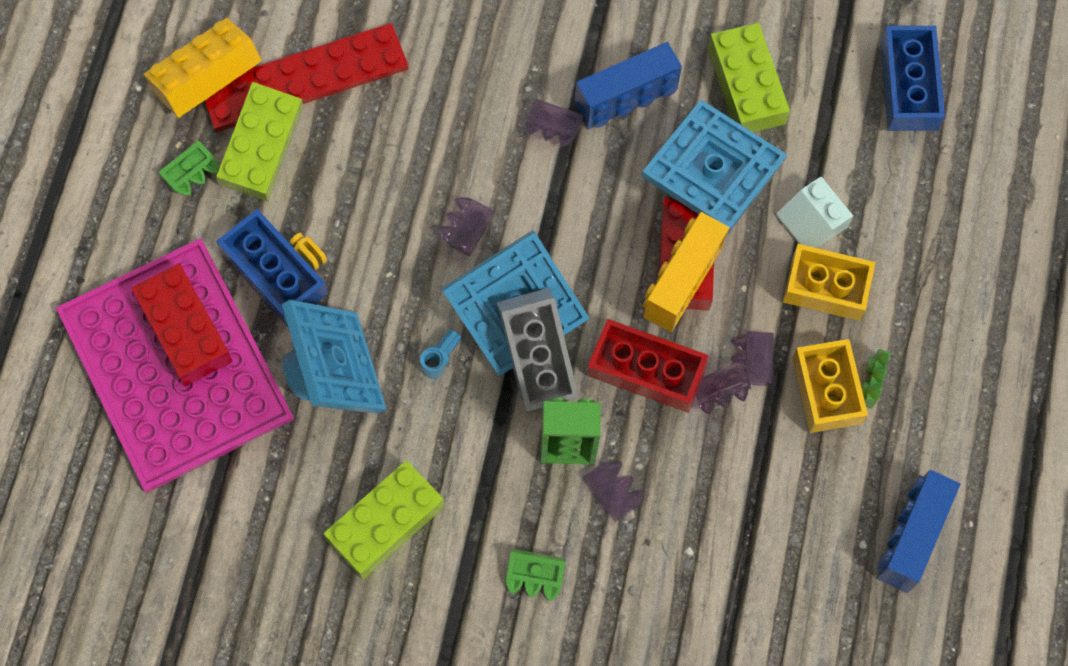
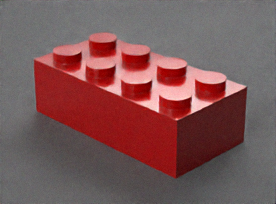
M663 199L660 224L659 271L665 261L669 263L673 255L671 252L677 241H682L685 235L684 231L691 218L696 220L699 216L698 213L676 199ZM714 263L686 309L710 310L713 301Z
M180 263L131 287L184 387L233 362L229 351Z
M607 319L588 364V374L591 378L689 413L708 367L709 355Z

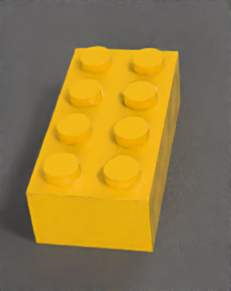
M225 18L203 34L196 36L181 49L175 50L172 55L160 63L153 65L150 70L144 73V76L155 95L179 118L262 60L251 38L232 21Z
M700 212L696 220L691 218L684 231L685 235L682 241L678 240L671 252L673 255L669 263L665 261L661 267L656 285L652 283L644 298L646 299L642 306L645 308L643 318L670 333L673 332L722 250L729 231L728 226L703 212Z

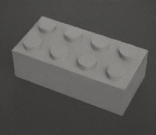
M546 288L496 302L520 398L526 412L542 408L544 401H549L552 398H563L567 401L579 397L555 297L550 289Z

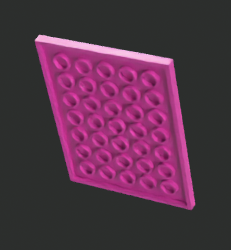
M202 238L56 307L146 494L294 420L291 410ZM178 263L184 269L233 360L232 363L184 387L131 288Z

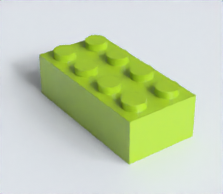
M760 23L711 34L708 51L731 119L751 132L785 125L790 109Z
M252 82L216 176L219 185L269 201L303 110L301 98Z
M406 460L323 534L334 550L364 580L445 507L444 499Z

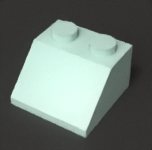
M822 177L801 189L776 213V217L798 244L815 248L820 247L847 229L853 218L852 213Z

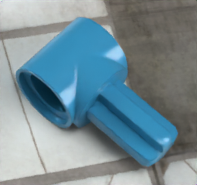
M448 330L437 346L431 345L430 348L422 352L420 356L421 371L427 378L436 379L444 373L445 366L450 361L448 356L461 341V336L456 331ZM430 359H436L440 363L437 367L430 368L426 366V362Z

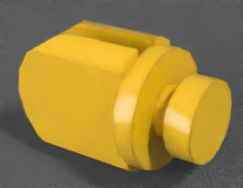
M297 233L289 241V244L294 247L314 271L319 268V265L322 266L327 262L325 254L313 242L310 236L304 238L301 233Z

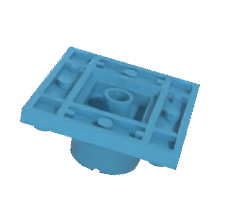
M700 100L642 171L641 177L696 213L700 214V212H703L729 227V233L784 163L788 154L703 100Z
M534 230L441 288L499 376L512 369L513 366L496 302L549 288L555 297L564 335L590 319Z
M294 300L283 303L284 318L289 327L294 350L288 352L283 357L282 361L283 372L286 373L285 379L290 389L299 398L309 400L311 405L316 407L376 414L387 410L358 314L356 312Z

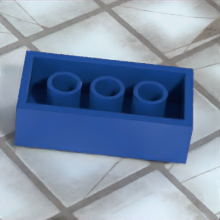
M886 26L880 39L887 131H938L945 119L937 27Z
M667 41L577 81L574 106L588 130L593 127L600 128L617 116L622 118L637 107H647L655 99L662 96L664 98L674 94L678 89L682 65Z
M258 209L216 241L221 254L287 327L282 307L283 303L294 300L316 304L328 294L325 282Z
M931 469L924 476L919 475L917 481L913 482L907 494V497L911 499L908 500L906 506L902 507L897 521L901 523L891 532L886 545L890 546V549H887L885 555L882 554L876 566V569L880 571L877 577L878 580L905 593H908L920 582L961 483Z

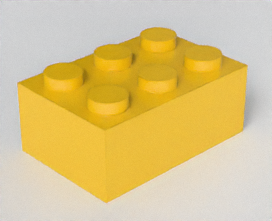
M797 244L791 261L783 303L860 321L866 311L876 262Z
M846 339L796 348L792 360L809 432L815 433L862 425L868 417L850 340Z

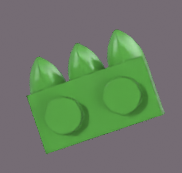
M198 140L158 173L176 194L180 193L191 196L190 183L205 184L203 172L218 173L219 165L215 157Z
M878 349L875 356H870L868 359L866 372L870 374L868 381H863L861 387L867 408L872 409L879 399L882 391L881 384L886 374L885 367L891 354L890 351Z
M512 549L506 577L510 593H516L524 581L530 598L534 597L540 591L542 585H544L545 595L549 601H552L561 590L566 559Z

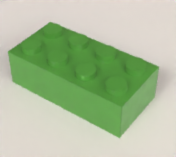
M552 398L549 401H544L541 430V463L595 465L601 436V403H595L592 399L566 402V399Z

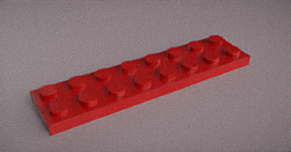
M389 23L253 67L207 98L205 102L217 133L236 126L252 82L301 98L302 103L305 104L409 70V66L393 24Z

